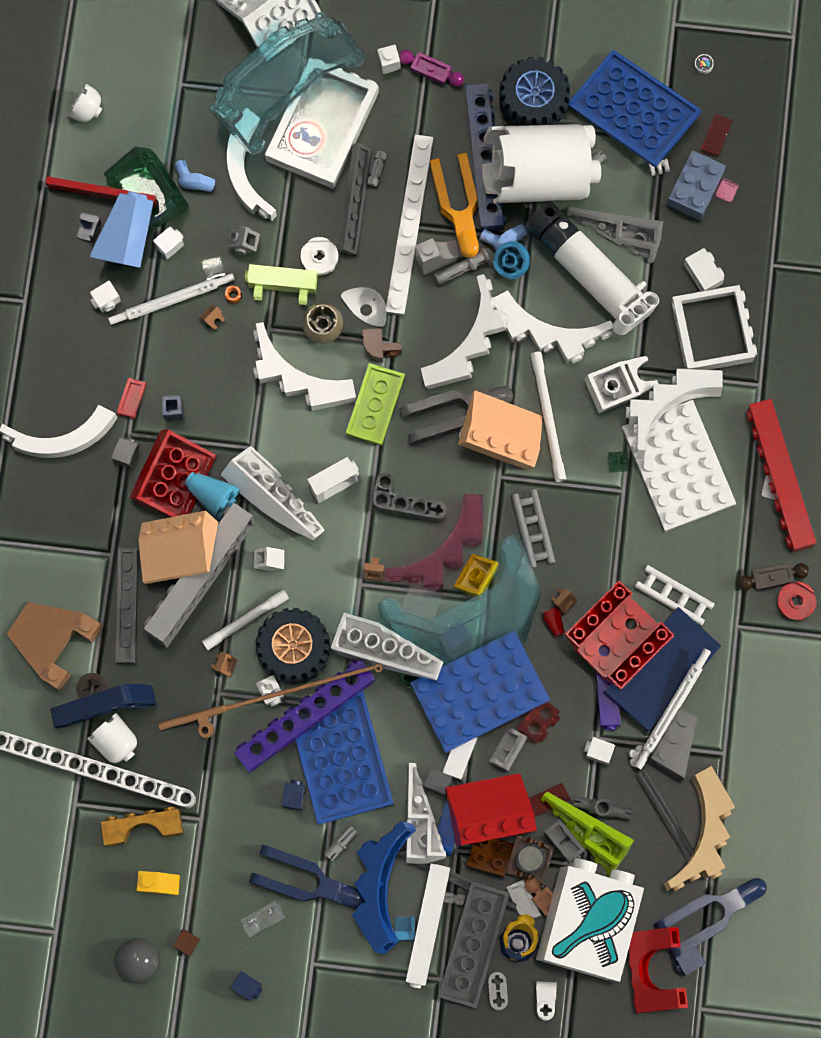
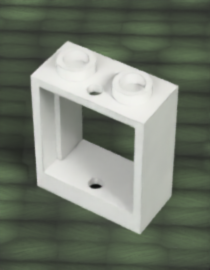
M346 457L307 479L309 489L318 504L358 482L359 469L354 461L350 462L349 458Z

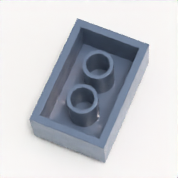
M692 150L668 198L667 206L701 221L724 175L726 165Z

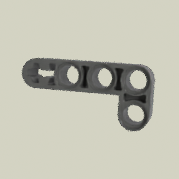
M381 473L377 477L373 494V506L377 511L432 522H442L446 518V506L443 503L393 493V477L389 473ZM387 479L391 483L389 486L383 487L380 485V482ZM383 497L387 502L384 505H378L376 503L377 499ZM398 501H403L406 505L404 508L398 509L395 507V504ZM416 505H422L424 507V510L422 512H416L414 510V507ZM437 509H440L441 513H439V516L435 515V511Z

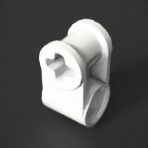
M537 981V1015L541 1020L547 1021L554 1016L557 982ZM544 1006H548V1009L552 1011L548 1013V1016H544L543 1012H540V1009L542 1010Z

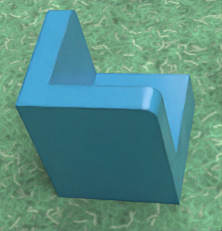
M415 916L395 917V934L398 941H415Z

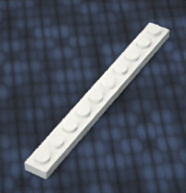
M415 135L386 314L405 315L433 137Z

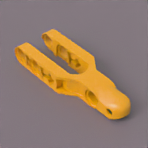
M467 153L457 154L468 207L462 211H456L450 206L439 158L429 160L441 214L454 225L461 255L472 258L479 252V244L473 222V215L478 206V198Z

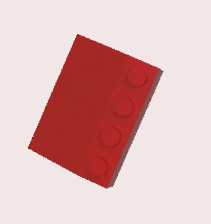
M169 429L160 430L129 499L168 517L190 514L196 498L187 489L185 481L192 472L207 476L217 455Z
M520 773L445 787L456 846L537 831L533 809Z

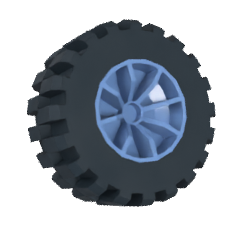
M528 57V61L524 62L521 59L517 61V66L512 64L509 67V72L504 73L503 80L500 83L499 101L501 111H504V117L507 120L511 119L510 124L513 126H517V124L519 126L556 125L557 121H561L564 118V113L567 112L570 101V83H568L567 75L562 74L563 69L560 66L555 67L553 61L545 62L542 57H539V60H534V57Z

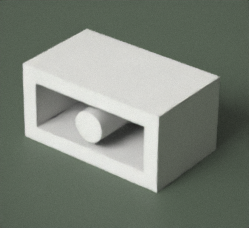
M705 248L685 258L683 264L701 292L719 287L723 284V277H725L721 268H717L714 264L713 255L707 252Z

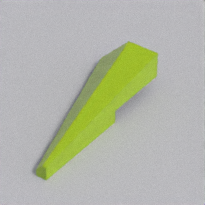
M546 792L541 800L549 804L553 809L552 813L562 819L572 835L584 849L587 848L595 857L594 861L596 864L600 863L606 870L605 874L610 878L612 869H617L634 840L551 793Z

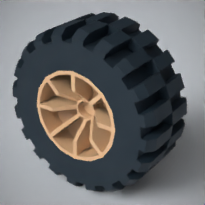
M285 608L280 613L276 611L270 619L266 618L264 620V625L258 630L255 644L259 662L266 673L270 676L274 675L275 679L280 680L281 683L287 684V682H290L294 685L302 681L304 683L308 682L311 677L315 678L319 675L318 672L324 669L325 663L329 659L330 641L326 628L316 615H311L307 610L300 611L299 608L288 610V608Z

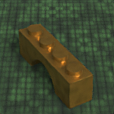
M175 807L164 808V812L156 813V810L145 811L144 815L137 816L136 813L126 814L125 818L117 819V816L105 818L106 821L101 822L103 842L106 847L126 844L131 831L142 825L156 827L163 837L184 834L181 811L175 809Z

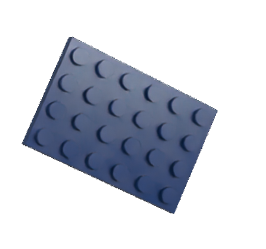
M614 49L571 98L568 108L655 168L702 113L700 108Z
M515 631L441 667L437 680L419 678L410 683L445 753L550 701Z
M362 691L296 739L318 825L394 805L364 692ZM321 702L314 705L317 708L324 707L325 702ZM303 710L299 713V718L305 720L309 717L310 713Z

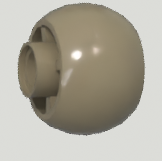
M316 303L309 307L303 316V331L313 342L318 344L330 343L341 334L343 317L340 311L332 304ZM325 314L332 316L333 321L331 322L330 318L325 316ZM320 315L315 321L312 320L315 316ZM320 323H327L328 327L320 329L318 325Z

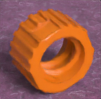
M238 286L227 287L225 298L229 303L235 304L241 300L242 293ZM233 291L237 292V297L235 298L229 296Z

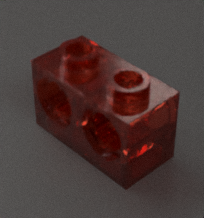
M547 702L531 710L518 727V731L535 744L538 741L543 742L549 734L547 729L550 725L554 727L559 721L560 717L558 715L560 710ZM542 710H549L552 716L549 719H544L541 716ZM537 725L540 728V732L532 734L529 731V727Z

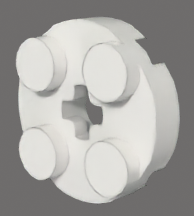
M324 237L310 239L301 250L302 265L306 270L317 271V275H325L334 271L338 262L336 246ZM318 252H321L322 255H325V257L322 258V260H318L317 258H314V256H316Z

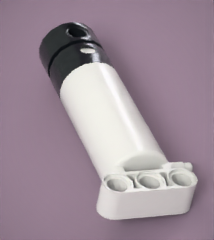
M548 201L538 208L526 222L524 227L616 319L613 323V330L617 334H627L652 314L659 303L657 294L654 292L643 294L641 290L646 286V282L642 281L634 285L564 216L552 201Z

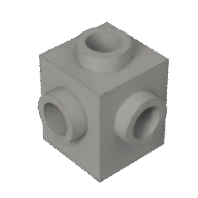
M241 226L239 229H232L228 248L235 250L234 252L239 255L256 252L260 234L244 226Z

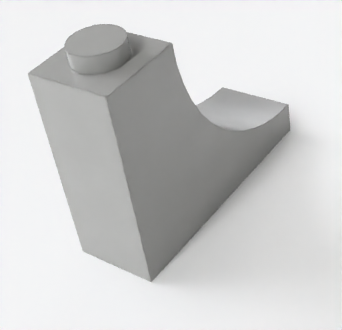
M432 238L415 245L416 261L423 276L466 258L460 253L457 239L447 242H435Z

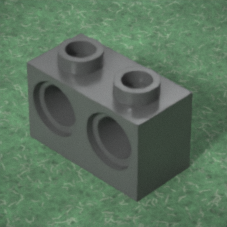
M560 819L544 832V835L568 864L585 851Z

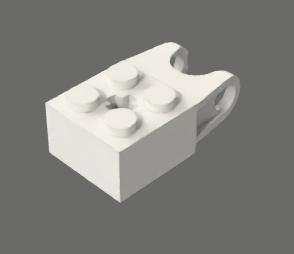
M647 356L621 361L586 376L584 381L599 414L626 404L631 399L635 400L652 390L654 384H659L658 380L643 381L637 375V369L648 361ZM608 384L610 387L613 386L614 389L612 391L607 388Z

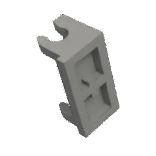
M508 728L489 763L508 773L527 740V736L512 728Z

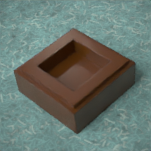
M183 929L173 946L191 956L201 939Z

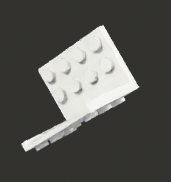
M216 0L219 5L243 22L266 62L325 19L315 0Z

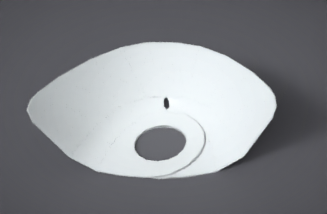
M359 287L349 289L341 294L349 309L362 321L378 327L385 325L386 306L378 292L370 288ZM365 304L372 307V313L368 316H364L360 312V308Z

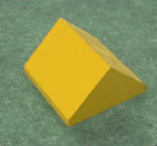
M472 554L453 587L480 601L498 570L499 563Z

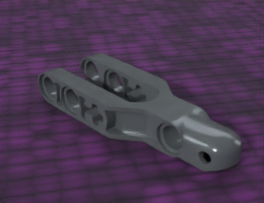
M506 386L480 391L483 394L507 403H511L513 399L512 390ZM452 390L404 405L399 410L403 418L413 414L420 415L423 411L433 408L439 409L458 402L467 404L469 408L472 394L466 395ZM466 415L408 434L410 444H420L460 431L464 425Z

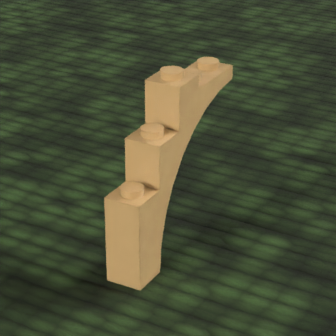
M712 766L691 778L698 793L701 806L700 836L694 853L687 864L676 876L664 883L667 891L672 888L674 891H677L685 886L683 882L688 879L693 882L702 877L701 874L704 879L711 877L713 880L722 875L721 870L726 868L716 849L718 850L727 844L726 840L730 838L720 818L723 820L732 814L731 810L735 806Z

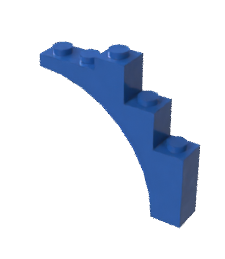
M403 821L397 823L389 834L382 836L379 840L380 842L367 841L357 851L358 856L368 871L362 873L354 883L365 902L357 907L352 916L375 953L386 954L399 942L388 914L387 891L391 869L397 854L406 840L416 831L413 824Z

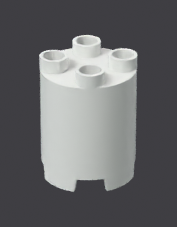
M592 125L494 126L488 128L485 134L484 143H493L494 145L492 162L482 164V177L486 194L498 195L496 199H493L494 203L582 200L589 196L590 183L600 182V162L591 158V148L595 144V130Z

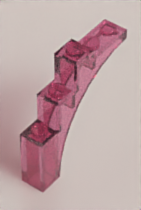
M464 494L458 523L450 537L439 549L416 563L402 567L385 568V579H389V582L393 583L401 582V580L419 583L420 580H424V588H428L429 591H438L439 588H443V565H447V568L451 569L463 566V543H467V546H478V543H482L483 494Z

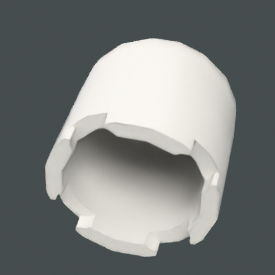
M117 713L112 716V719L108 722L105 721L92 733V736L87 738L112 763H119L123 759L127 762L135 755L132 751L137 746V739Z

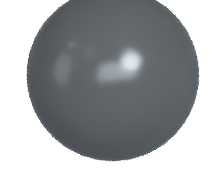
M133 938L125 941L118 948L115 955V967L118 974L124 980L131 983H142L149 980L156 973L159 966L157 949L145 939Z

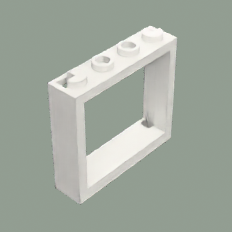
M740 285L672 297L671 304L685 369L710 370L753 362L755 355H757V349L755 344L752 345L753 330L751 326L748 327L749 312L747 308H744L745 293L741 291ZM734 295L747 353L694 362L682 304Z

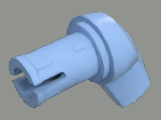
M185 160L177 161L174 164L179 175L178 183L181 187L208 192L213 190L215 179L199 173H190Z
M520 224L498 236L484 229L480 236V241L494 246V249L497 250L503 243L520 241L526 236L527 230Z

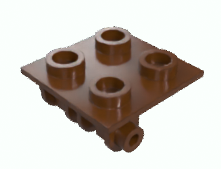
M500 839L473 843L466 866H469L470 869L482 870L481 872L485 871L487 874L491 873L498 875V877H505L514 844Z

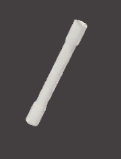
M282 589L261 605L202 640V643L207 650H210L231 634L272 608H276L287 601L289 597Z

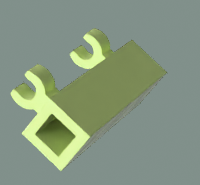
M249 264V270L245 271V281L248 283V288H255L253 297L257 301H262L263 289L299 293V305H307L308 294H316L317 271Z

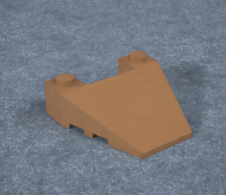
M28 602L7 632V636L45 683L61 691L71 675L54 664L74 633L93 643L103 627L85 613Z

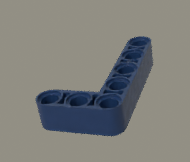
M124 684L53 707L50 711L54 728L58 729L122 708L151 707L156 705L152 685Z

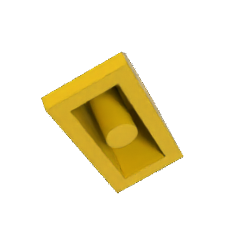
M138 871L137 891L139 893L179 895L180 875Z

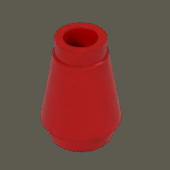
M557 607L542 612L543 620L554 637L565 633L560 610L558 611Z

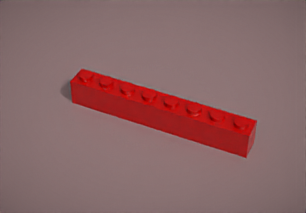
M772 399L749 404L746 417L753 426V429H751L752 437L754 440H757L759 445L757 453L759 458H763L764 465H762L764 475L769 477L770 483H768L770 493L774 494V507L781 516V519H779L780 527L786 532V546L791 549L792 553L814 547L816 540Z

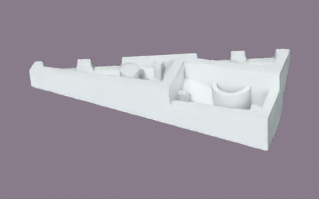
M409 763L407 823L413 824L416 831L406 840V863L427 864L446 858V852L443 849L441 837L438 834L435 819L425 795L416 763Z

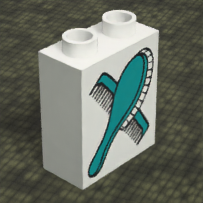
M574 858L572 867H560L536 960L604 980L620 982L644 888L633 885L635 877L633 874L612 869L610 878L595 874L596 863Z

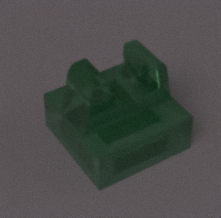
M627 451L608 452L609 473L629 471Z

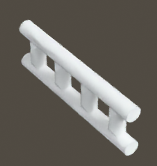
M647 565L644 571L649 574L644 584L638 581L635 588L672 610H675L677 607L681 608L702 627L705 621L701 618L705 608L712 610L715 603ZM655 579L665 583L661 593L650 588ZM672 588L682 593L677 603L667 598ZM689 598L699 603L694 613L684 608Z

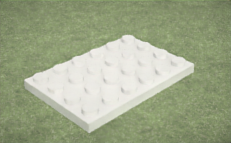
M693 400L671 408L654 423L645 440L644 460L636 459V452H633V440H636V435H633V426H629V424L622 426L623 433L664 532L736 505Z

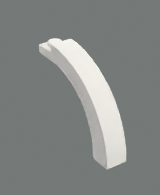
M245 109L235 123L228 141L227 165L234 191L245 208L252 215L259 210L258 213L264 219L268 218L273 221L277 216L276 210L253 190L245 174L244 161L247 147L254 134L261 127L260 120Z
M98 405L93 415L82 426L63 436L55 438L31 437L4 424L0 427V433L3 435L2 438L10 443L13 442L12 447L14 450L23 454L41 458L64 457L80 452L100 440L113 426L117 416L114 412Z

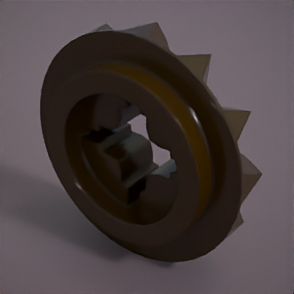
M96 673L83 675L76 686L79 698L92 695L90 691H85L90 688L89 681L94 686H100L95 689V693L107 690L105 679Z

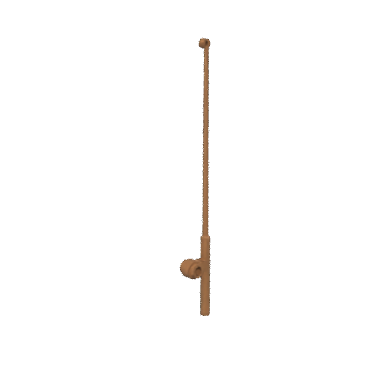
M377 664L227 706L221 705L160 722L158 727L160 730L198 720L199 735L203 738H208L215 731L213 724L209 721L211 716L375 669L376 672H381L383 667ZM204 727L208 728V733L204 731Z

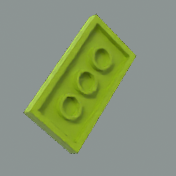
M371 363L368 364L346 435L380 446L383 445L405 378L404 373Z

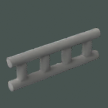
M537 489L530 490L531 497L519 499L518 494L511 495L530 569L536 568V561L547 559L548 564L556 563ZM533 504L535 515L524 518L522 506ZM537 522L540 533L529 536L526 525ZM542 541L545 551L534 554L531 543Z

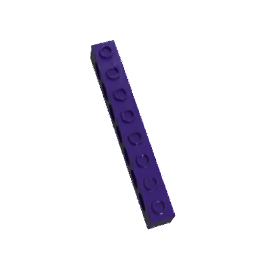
M355 660L347 666V670L342 674L367 667L362 660L358 662ZM366 671L352 675L357 678L356 683L353 685L346 683L348 677L331 681L327 685L325 683L315 689L316 693L311 697L307 695L299 701L300 705L296 708L292 706L283 713L285 716L281 719L275 718L272 720L266 730L257 731L252 735L253 739L248 743L244 741L236 747L237 751L234 752L250 774L374 683L375 678L371 672ZM341 672L336 673L334 676L341 675ZM334 687L340 688V695L332 696L330 694L331 689ZM323 699L325 701L324 707H315V701ZM303 710L310 713L309 717L305 720L299 718V713ZM286 722L294 724L291 731L283 730V725ZM272 733L278 736L277 741L269 743L267 737ZM255 745L262 747V751L258 755L251 753V749Z

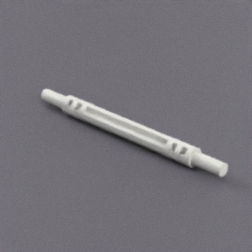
M232 273L217 279L212 278L126 309V312L109 317L108 319L111 325L126 319L132 320L217 289V286L234 281L235 279Z
M704 648L696 663L692 664L655 729L643 747L644 750L635 764L637 768L642 769L650 754L654 753L703 669L701 668L711 653L709 650Z

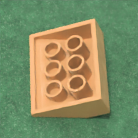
M474 390L458 445L525 470L534 468L540 450L543 416Z
M201 511L142 523L139 535V549L143 583L148 584L209 573L218 521L207 511Z

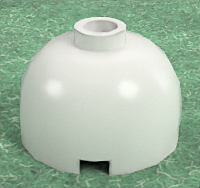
M85 84V88L79 93L72 105V112L69 111L68 116L79 122L90 121L93 117L97 118L102 111L100 107L101 97L98 91Z

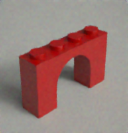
M678 927L632 933L629 945V966L632 971L631 985L634 989L636 1013L688 1008L686 988L660 989L652 983L648 974L649 961L656 952L663 949L681 947Z

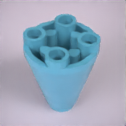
M192 472L185 481L187 489L219 521L224 517L222 514L227 506L231 507L233 503H236L237 500L234 498L240 491L239 488L232 484L200 473Z

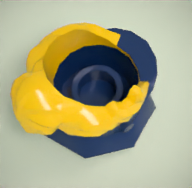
M529 914L519 915L517 920L510 922L500 935L501 953L509 958L510 961H527L537 949L538 931L533 927L535 925L533 917Z

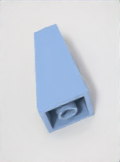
M128 191L127 195L120 193L90 257L140 268L153 201L148 200L147 195Z

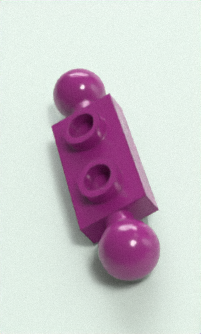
M403 50L399 54L402 64H412L410 67L411 71L444 85L446 80H449L452 86L459 87L464 81L461 73H450L452 66L418 52L416 57H414L411 51Z

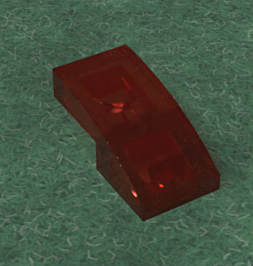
M715 114L701 149L719 155L733 120Z

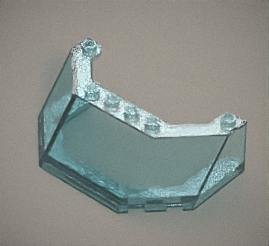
M322 11L315 14L316 18L308 20L306 17L296 21L295 26L291 28L284 26L277 30L227 73L222 80L224 82L223 87H219L215 95L217 100L215 104L212 103L209 110L245 150L252 155L258 154L263 150L265 141L262 139V135L269 121L276 119L284 108L290 107L298 96H302L312 84L319 82L321 76L343 66L357 68L367 58L345 26Z
M514 533L505 538L502 543L501 557L506 566L501 582L486 592L431 620L404 612L400 603L394 598H387L377 604L378 612L389 630L443 661V667L513 631L516 632L521 644H525L542 591L525 548L518 535Z

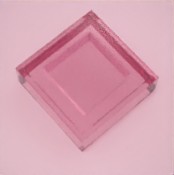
M722 178L715 196L732 203L740 185Z

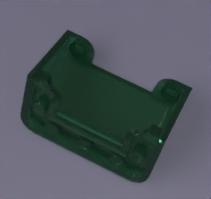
M135 146L103 173L107 184L111 188L156 196L158 205L157 207L152 206L147 234L189 208L187 201L159 157L149 148Z

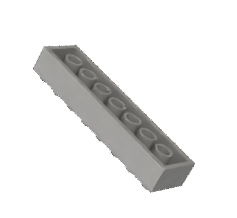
M235 503L231 507L227 506L222 514L224 517L218 522L209 573L179 578L178 582L175 585L172 584L167 590L166 594L168 596L165 600H161L155 608L157 611L153 617L149 616L144 623V630L147 635L166 648L255 525L253 515Z

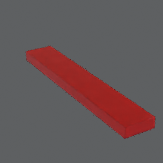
M49 176L46 177L45 181L48 188L117 200L120 193L127 195L128 190ZM139 193L147 195V199L153 201V207H157L158 200L155 195Z

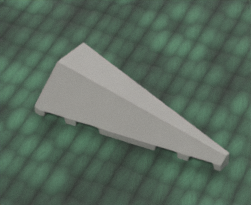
M573 207L567 210V216L578 219L584 226L592 227L597 233L620 246L624 245L631 249L632 253L639 254L648 259V262H654L661 241L663 221Z

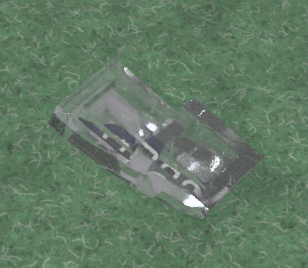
M275 900L240 921L250 938L287 917L278 900Z

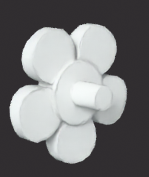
M637 745L636 750H630L629 756L632 757L630 760L631 766L636 767L635 764L644 750L642 745Z

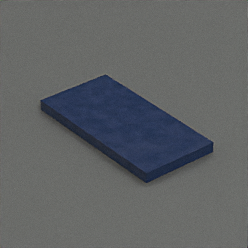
M679 607L663 623L675 636L621 690L610 684L603 692L646 732L663 715L692 664L696 663L704 648L711 653L703 667L721 647L713 637Z

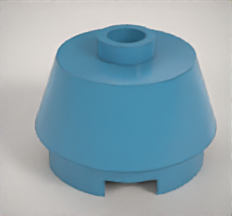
M509 241L503 243L496 250L493 263L496 271L501 276L507 279H516L527 271L530 257L527 249L522 244Z

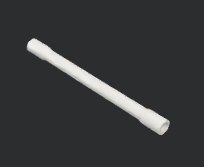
M534 352L530 356L536 376L550 447L555 482H562L567 479L553 419L542 353Z

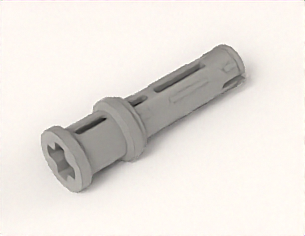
M483 247L476 256L472 258L466 257L465 260L434 274L439 285L469 270L475 271L477 267L485 263H491V260Z

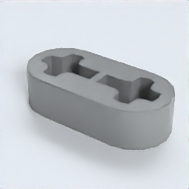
M495 972L490 975L488 980L490 1005L495 1010H503L508 1004L506 978L502 973ZM496 975L499 976V979H503V983L499 985L500 990H496V985L491 982V980L495 979ZM496 992H500V998L505 1000L501 1007H497V1004L493 1003V1000L497 998Z

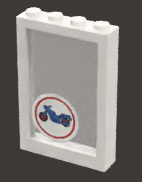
M310 58L266 151V161L334 189L351 154L353 144L356 143L376 100L379 86L372 80L361 79L355 73L344 72L338 66H329L321 59L315 60Z

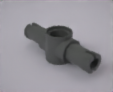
M575 795L574 801L576 802L573 803V806L576 808L590 811L589 813L595 814L600 818L608 817L613 819V817L628 821L631 820L633 809L617 806L616 803L603 798H593L591 800ZM600 803L607 805L608 811L606 813L598 811L597 806Z

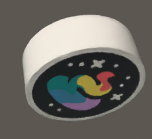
M702 54L696 58L695 69L701 74L711 72L713 69V59L709 55Z

